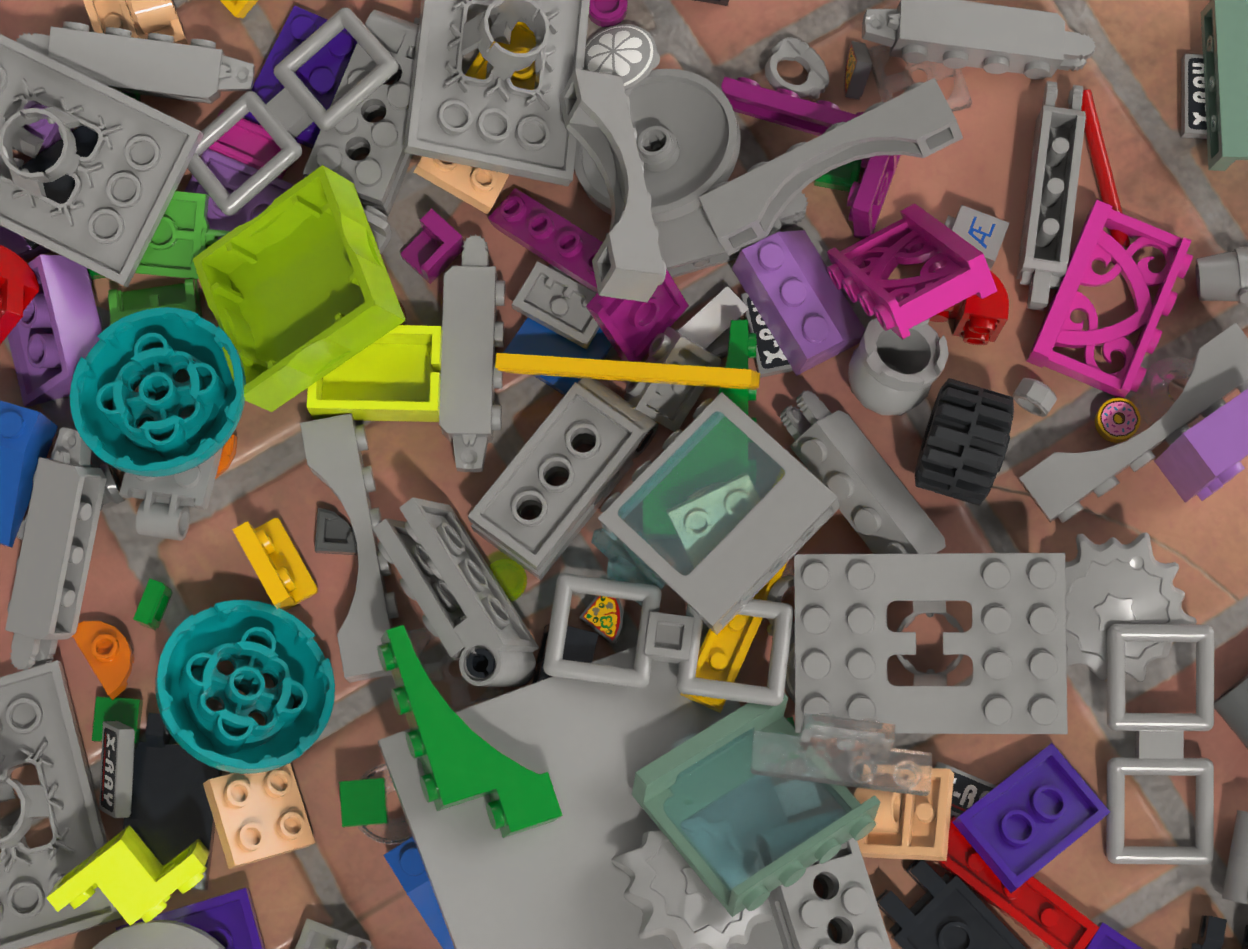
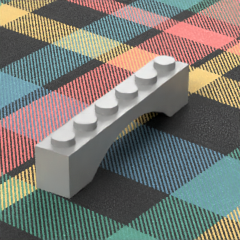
M575 68L559 97L565 128L581 143L594 160L604 178L611 202L612 219L610 232L592 260L598 294L605 297L648 302L656 288L664 282L666 263L661 258L658 244L659 231L658 227L654 225L651 212V195L647 192L643 176L644 163L639 157L636 144L637 131L632 125L629 112L630 99L625 94L621 76Z
M933 78L927 82H918L909 86L903 94L887 102L873 104L866 109L864 114L848 122L832 125L824 134L808 142H800L791 146L785 154L769 162H760L753 165L747 173L731 181H724L714 185L708 193L700 196L699 199L717 239L728 256L767 237L775 221L790 201L807 185L830 170L855 160L874 156L906 155L925 158L963 139V136L936 79Z
M1234 323L1199 348L1190 378L1183 392L1168 412L1147 430L1126 442L1102 450L1081 453L1054 452L1019 477L1020 483L1051 523L1056 518H1059L1064 523L1084 509L1080 503L1081 500L1093 492L1098 498L1120 483L1115 477L1129 466L1136 472L1156 457L1151 450L1164 441L1170 446L1185 431L1190 429L1188 424L1200 415L1206 418L1225 405L1224 398L1238 389L1242 393L1248 389L1247 336L1237 323Z
M352 413L300 423L307 465L312 473L324 482L342 502L350 518L357 542L359 567L356 591L349 613L337 634L344 677L349 683L392 675L391 670L387 672L383 670L377 646L382 644L381 637L385 631L393 628L392 619L398 618L399 613L395 593H387L384 576L391 575L390 563L379 551L377 536L372 529L382 521L379 507L371 508L369 492L376 491L372 467H364L361 451L369 450L364 424L357 425Z

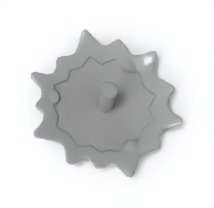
M1148 533L1140 534L1127 545L1121 544L1114 537L1110 538L1106 543L1099 545L1094 544L1084 534L1077 535V557L1072 561L1065 562L1067 666L1085 664L1100 680L1104 681L1107 679V631L1111 625L1197 623L1196 618L1187 615L1182 610L1185 592L1173 585V580L1179 570V564L1176 562L1165 564L1155 560ZM1125 642V673L1137 682H1143L1146 677V667L1149 661L1167 657L1172 642Z
M694 817L680 825L682 831L731 890L756 873L753 866L757 862V854L747 851L737 844L730 824L726 820L711 825L705 823L701 818ZM661 830L644 832L639 849L612 858V863L624 871L631 880L624 892V898L643 912L639 938L646 939L656 935H664L671 941L675 949H728L729 945L733 943L747 944L753 926L773 920V913L765 903L753 911H748L745 908L732 917Z

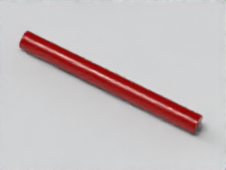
M1083 90L1081 111L1086 113L1084 133L1101 200L1111 205L1113 210L1123 214L1091 90ZM1109 229L1111 237L1127 250L1131 245L1129 236L1119 230Z

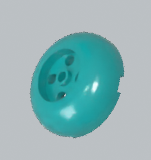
M170 307L152 308L135 312L104 329L97 336L100 340L90 350L86 358H80L73 374L70 388V409L75 427L86 445L100 459L118 470L138 476L164 477L193 469L214 456L226 444L241 419L245 405L244 385H246L242 360L227 334L219 326L217 327L201 318L198 313ZM222 347H224V349L228 352L234 371V381L229 370ZM180 369H186L190 376V379L184 383L175 381V375ZM139 386V392H135L136 388ZM195 408L190 417L181 418V413L185 409ZM143 418H154V421H146L138 428V424Z
M230 600L215 603L214 607L186 618L174 630L166 642L158 661L155 677L158 709L166 728L174 740L198 761L215 769L230 773L256 774L268 772L285 766L299 758L316 742L325 729L335 700V680L329 658H325L322 650L313 639L315 634L302 621L283 609H277L273 605L251 600ZM223 661H230L234 666V672L230 675H223L218 671L217 664ZM263 673H267L273 680L274 688H265ZM238 690L243 691L246 694V696L240 694ZM210 699L217 700L222 704L223 710L214 712L207 707L205 702ZM254 712L261 714L265 719V725H259L248 715Z

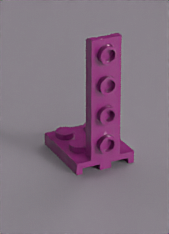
M724 77L721 85L722 92L728 98L734 112L817 136L824 134L829 127L836 123L848 122L864 114V112L853 114L842 111L834 103L825 100H818L816 103L804 100L795 92L787 89H777L776 91L760 87L756 81L745 77H738L737 80ZM882 155L862 159L861 168H865L861 183L854 181L847 201V206L851 207L848 221L853 222L855 238L864 239L874 233L901 155Z
M516 188L488 217L490 223L498 231L597 293L586 305V308L622 361L640 362L649 352L650 345L656 336L664 333L668 326L671 327L689 307L667 269L664 282L656 288L648 302L599 296L592 260L603 242Z

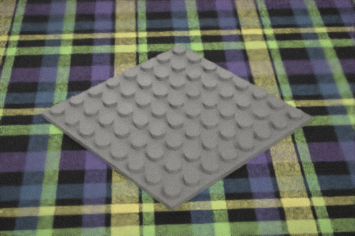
M704 622L702 623L699 651L709 631V627ZM636 646L591 663L633 669ZM653 660L650 682L644 688L553 676L455 712L473 732L503 755L537 774L549 773L563 816L554 822L506 838L502 837L500 828L493 829L488 818L486 803L491 802L489 795L440 811L436 810L434 801L429 803L426 801L420 784V776L425 775L420 758L413 759L406 741L405 733L410 731V729L378 740V745L454 948L675 949L671 941L664 935H656L646 939L639 938L643 912L624 898V892L631 880L624 871L612 863V858L639 849L644 832L660 830L632 796L635 772L741 707L739 701L726 700L721 713L681 696L676 686L679 663ZM764 771L692 817L701 818L705 823L711 825L726 820L730 824L737 844L743 849L756 854L755 838L758 834L788 826L767 771ZM757 862L753 866L756 873L759 871ZM767 899L764 903L771 910L769 900ZM774 916L772 921L758 923L753 926L747 944L733 943L729 945L728 949H784ZM828 925V936L833 942H835L830 927Z

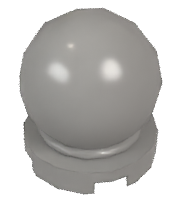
M877 318L868 322L859 347L853 352L848 369L851 392L865 408L880 415H903L918 406L928 396L932 383L942 373L949 355L945 336L943 335L940 339L937 332L928 325L930 319L910 328L911 335L903 340L891 329L885 331Z

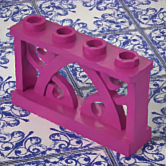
M1096 200L1087 215L1069 258L1066 273L1060 281L1059 289H1056L1026 362L1041 368L1045 366L1109 393L1115 398H1125L1130 390L1137 392L1147 370L1140 366L1145 353L1153 354L1162 334L1161 330L1156 329L1161 314L1168 316L1176 301L1178 293L1171 291L1177 277L1184 278L1193 259V255L1187 253L1192 240L1185 237L1180 238L1113 210L1111 205ZM1103 228L1119 230L1130 238L1135 239V241L1125 250L1113 237L1103 231ZM1152 246L1157 248L1165 257V267L1161 272L1153 273L1148 268V262L1155 257H1144L1136 264L1132 258L1134 253L1144 247ZM1094 260H1100L1104 263V269L1110 261L1115 266L1106 274L1098 275L1092 270L1091 265ZM1121 273L1132 294L1136 313L1117 324L1097 329L1098 317L1091 301L1077 291L1079 285L1088 287L1102 286L1114 280ZM1159 285L1152 302L1147 286ZM1075 310L1085 312L1088 319V331H1081L1084 320L1081 323L1072 322L1070 319L1071 312ZM1141 329L1136 344L1133 346L1125 337ZM1103 345L1102 355L1109 364H1111V352H1121L1125 358L1123 369L1111 374L1103 372L1095 362L1094 347ZM1053 347L1085 348L1084 363L1053 351Z
M915 203L900 211L903 218L842 251H838L835 247L827 251L832 264L827 267V271L835 287L838 290L844 288L853 303L859 301L869 317L875 315L885 331L891 329L902 340L911 335L910 328L974 294L983 299L997 291L984 254ZM927 261L920 271L921 276L888 280L898 264L911 265Z

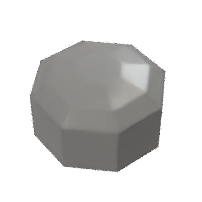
M1023 378L1012 395L1020 407L1041 417L1047 416L1057 400L1055 393L1047 385L1032 378Z

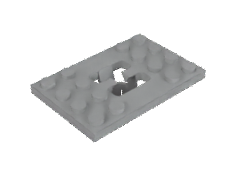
M421 0L404 153L569 186L573 181L577 139L565 128L559 97L575 68L582 70L584 68L590 0ZM468 11H475L481 13L478 16L466 22ZM489 17L492 20L491 33L489 31L488 24ZM517 22H524L535 34L536 47L528 53H513L502 48L497 42L510 44L513 28ZM476 48L479 49L482 57L489 62L487 63L486 79L468 77L461 69L462 57ZM535 61L536 78L534 90L514 86L511 82L513 73L529 67Z
M0 34V167L4 161L6 166L9 167L12 180L3 177L0 173V226L128 288L204 134L173 117ZM35 104H39V105H42V106H44V107H46V108H45V109H39V108H30V107L33 106V105H35ZM40 119H47L49 124L56 122L64 143L61 156L56 163L46 169V173H29L28 169L20 170L13 159L12 150H17L35 159L44 142L43 139L25 130L23 126L38 122ZM85 126L98 133V141L88 157H80L76 154V141L70 130L71 128ZM66 174L75 180V187L67 202L60 204L47 198L43 183L53 182Z
M1065 553L794 555L795 733L1068 734ZM893 601H913L914 612L903 620L897 632L891 631L887 625L888 605ZM946 601H967L972 606V627L970 630L964 632L956 618L946 612ZM935 613L941 614L959 631L943 632V655L959 656L942 672L935 673L933 669H928L926 673L920 672L903 656L916 655V632L902 631L918 615L926 614L927 617L931 618ZM892 655H897L903 666L914 674L913 686H896L888 681L887 663ZM964 655L969 656L973 662L972 682L966 686H947V674L958 666Z
M56 660L0 677V803L15 799L14 788L21 804V814L16 823L0 830L2 835L0 839V949H25L124 918L99 887L95 889L96 892L76 909H73L68 904L57 912L46 898L58 880L107 843L62 662ZM34 764L37 769L40 785H22L18 780L11 778V773L19 767ZM49 818L53 833L52 840L46 845L31 849L27 845L25 834L29 831L33 819Z

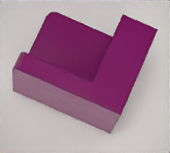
M432 208L420 219L423 231L401 252L402 259L429 284L462 253V246H464L462 235Z

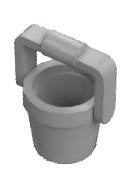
M1248 247L1235 248L1230 252L1196 258L1195 274L1199 301H1238L1239 304H1248Z

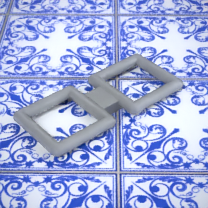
M341 8L275 66L274 75L285 88L273 99L265 104L257 93L247 91L201 131L204 135L187 167L188 170L225 215H234L301 156L302 148L294 139L313 122L322 131L331 130L397 72L399 68L398 62L351 9ZM345 28L378 66L326 110L294 72ZM251 112L281 148V151L230 195L200 158V155L245 115Z
M566 573L558 576L543 665L544 672L547 675L644 688L650 682L652 661L656 660L679 663L676 686L682 694L769 706H778L782 703L793 621V608L790 604L752 598L738 613V615L775 619L767 687L696 678L703 620L688 603L686 616L659 613L662 595L659 587ZM572 592L643 602L633 669L563 660Z
M1113 624L1107 631V725L1114 731H1135V757H1114L1107 762V808L1110 813L1106 816V857L1112 864L1207 865L1212 862L1214 856V764L1208 758H1184V731H1209L1214 726V630L1209 625ZM1125 642H1196V713H1125ZM1125 775L1196 776L1195 847L1124 846Z

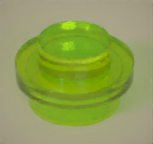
M500 559L489 566L510 602L517 600L523 595L527 587V575L520 564L511 559Z

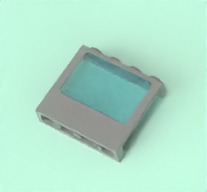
M722 392L714 400L711 398L705 400L696 409L693 415L695 420L684 431L678 429L668 437L662 447L664 451L653 462L646 461L633 474V483L622 494L616 492L610 496L601 508L602 514L598 517L603 528L609 534L613 533L688 603L716 635L840 508L838 497Z

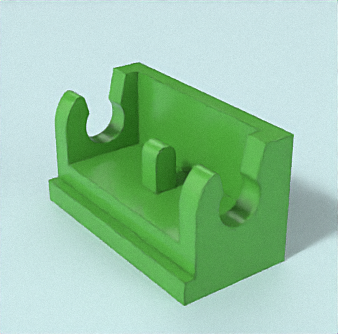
M194 278L185 279V283L139 290L124 292L117 289L108 290L110 325L135 312L164 307L189 310L198 313L203 318L199 283Z

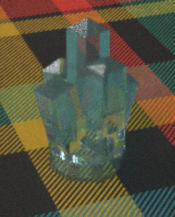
M604 528L594 531L591 543L609 559L607 579L655 585L660 590L667 585L613 533L609 534ZM641 531L636 532L643 540H645L648 543V541L643 536ZM636 601L642 607L643 602Z

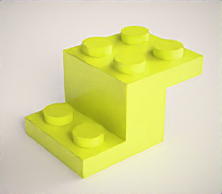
M128 825L58 880L46 898L57 912L68 904L73 909H76L96 892L95 889L99 887L130 926L140 918L147 923L167 907L166 902L171 898L170 894L178 889L184 894L204 878L202 873L207 869L205 864L210 852L201 840L197 839L171 861L162 866L133 828Z

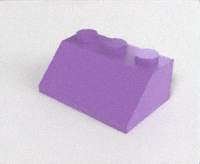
M805 230L776 232L741 250L732 270L749 295L796 376L860 343L865 328L841 289L838 290L833 284L826 264Z
M39 255L28 263L38 280L39 292L23 311V317L8 335L24 406H34L70 396L73 374L80 358L85 359L90 350L100 340L97 336L102 332V321L97 311L92 291L91 276L86 267L62 255Z
M1248 389L1185 431L1154 461L1184 502H1187L1196 495L1201 501L1205 500L1245 469L1241 461L1248 456Z

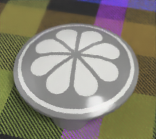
M615 25L598 32L586 42L583 70L621 76L625 94L629 96L632 88L641 83L650 74L652 69L658 66L660 55L654 38L648 31L635 25Z

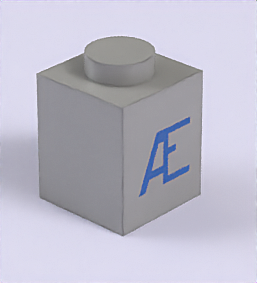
M961 205L956 218L948 215L944 225L984 254L989 270H991L1010 223Z

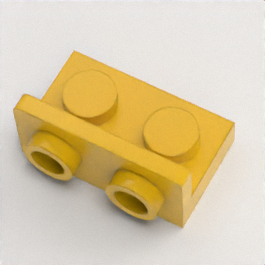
M273 518L255 529L248 521L232 529L273 605L277 609L281 608L286 611L318 593L314 580L278 518Z

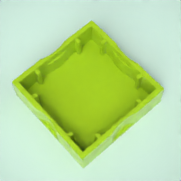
M324 165L277 197L257 217L237 226L193 258L208 307L214 314L219 327L234 344L242 360L246 376V385H244L245 401L270 412L288 402L406 321L354 183ZM222 347L229 370L234 381V371L228 352L224 349V347Z

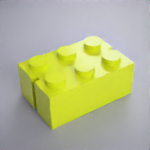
M399 325L323 377V380L321 378L309 386L307 391V409L313 420L352 413L355 420L439 422L442 327Z

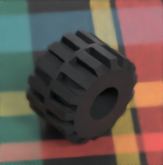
M948 378L940 388L925 431L915 468V486L971 504L981 505L993 486L1007 452L1010 440L1009 433L1014 415L1013 397Z

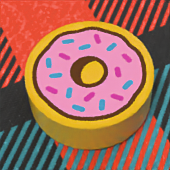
M1124 398L1109 399L1098 409L1095 416V426L1098 433L1105 440L1114 443L1130 439L1137 432L1141 421L1138 408L1131 401Z

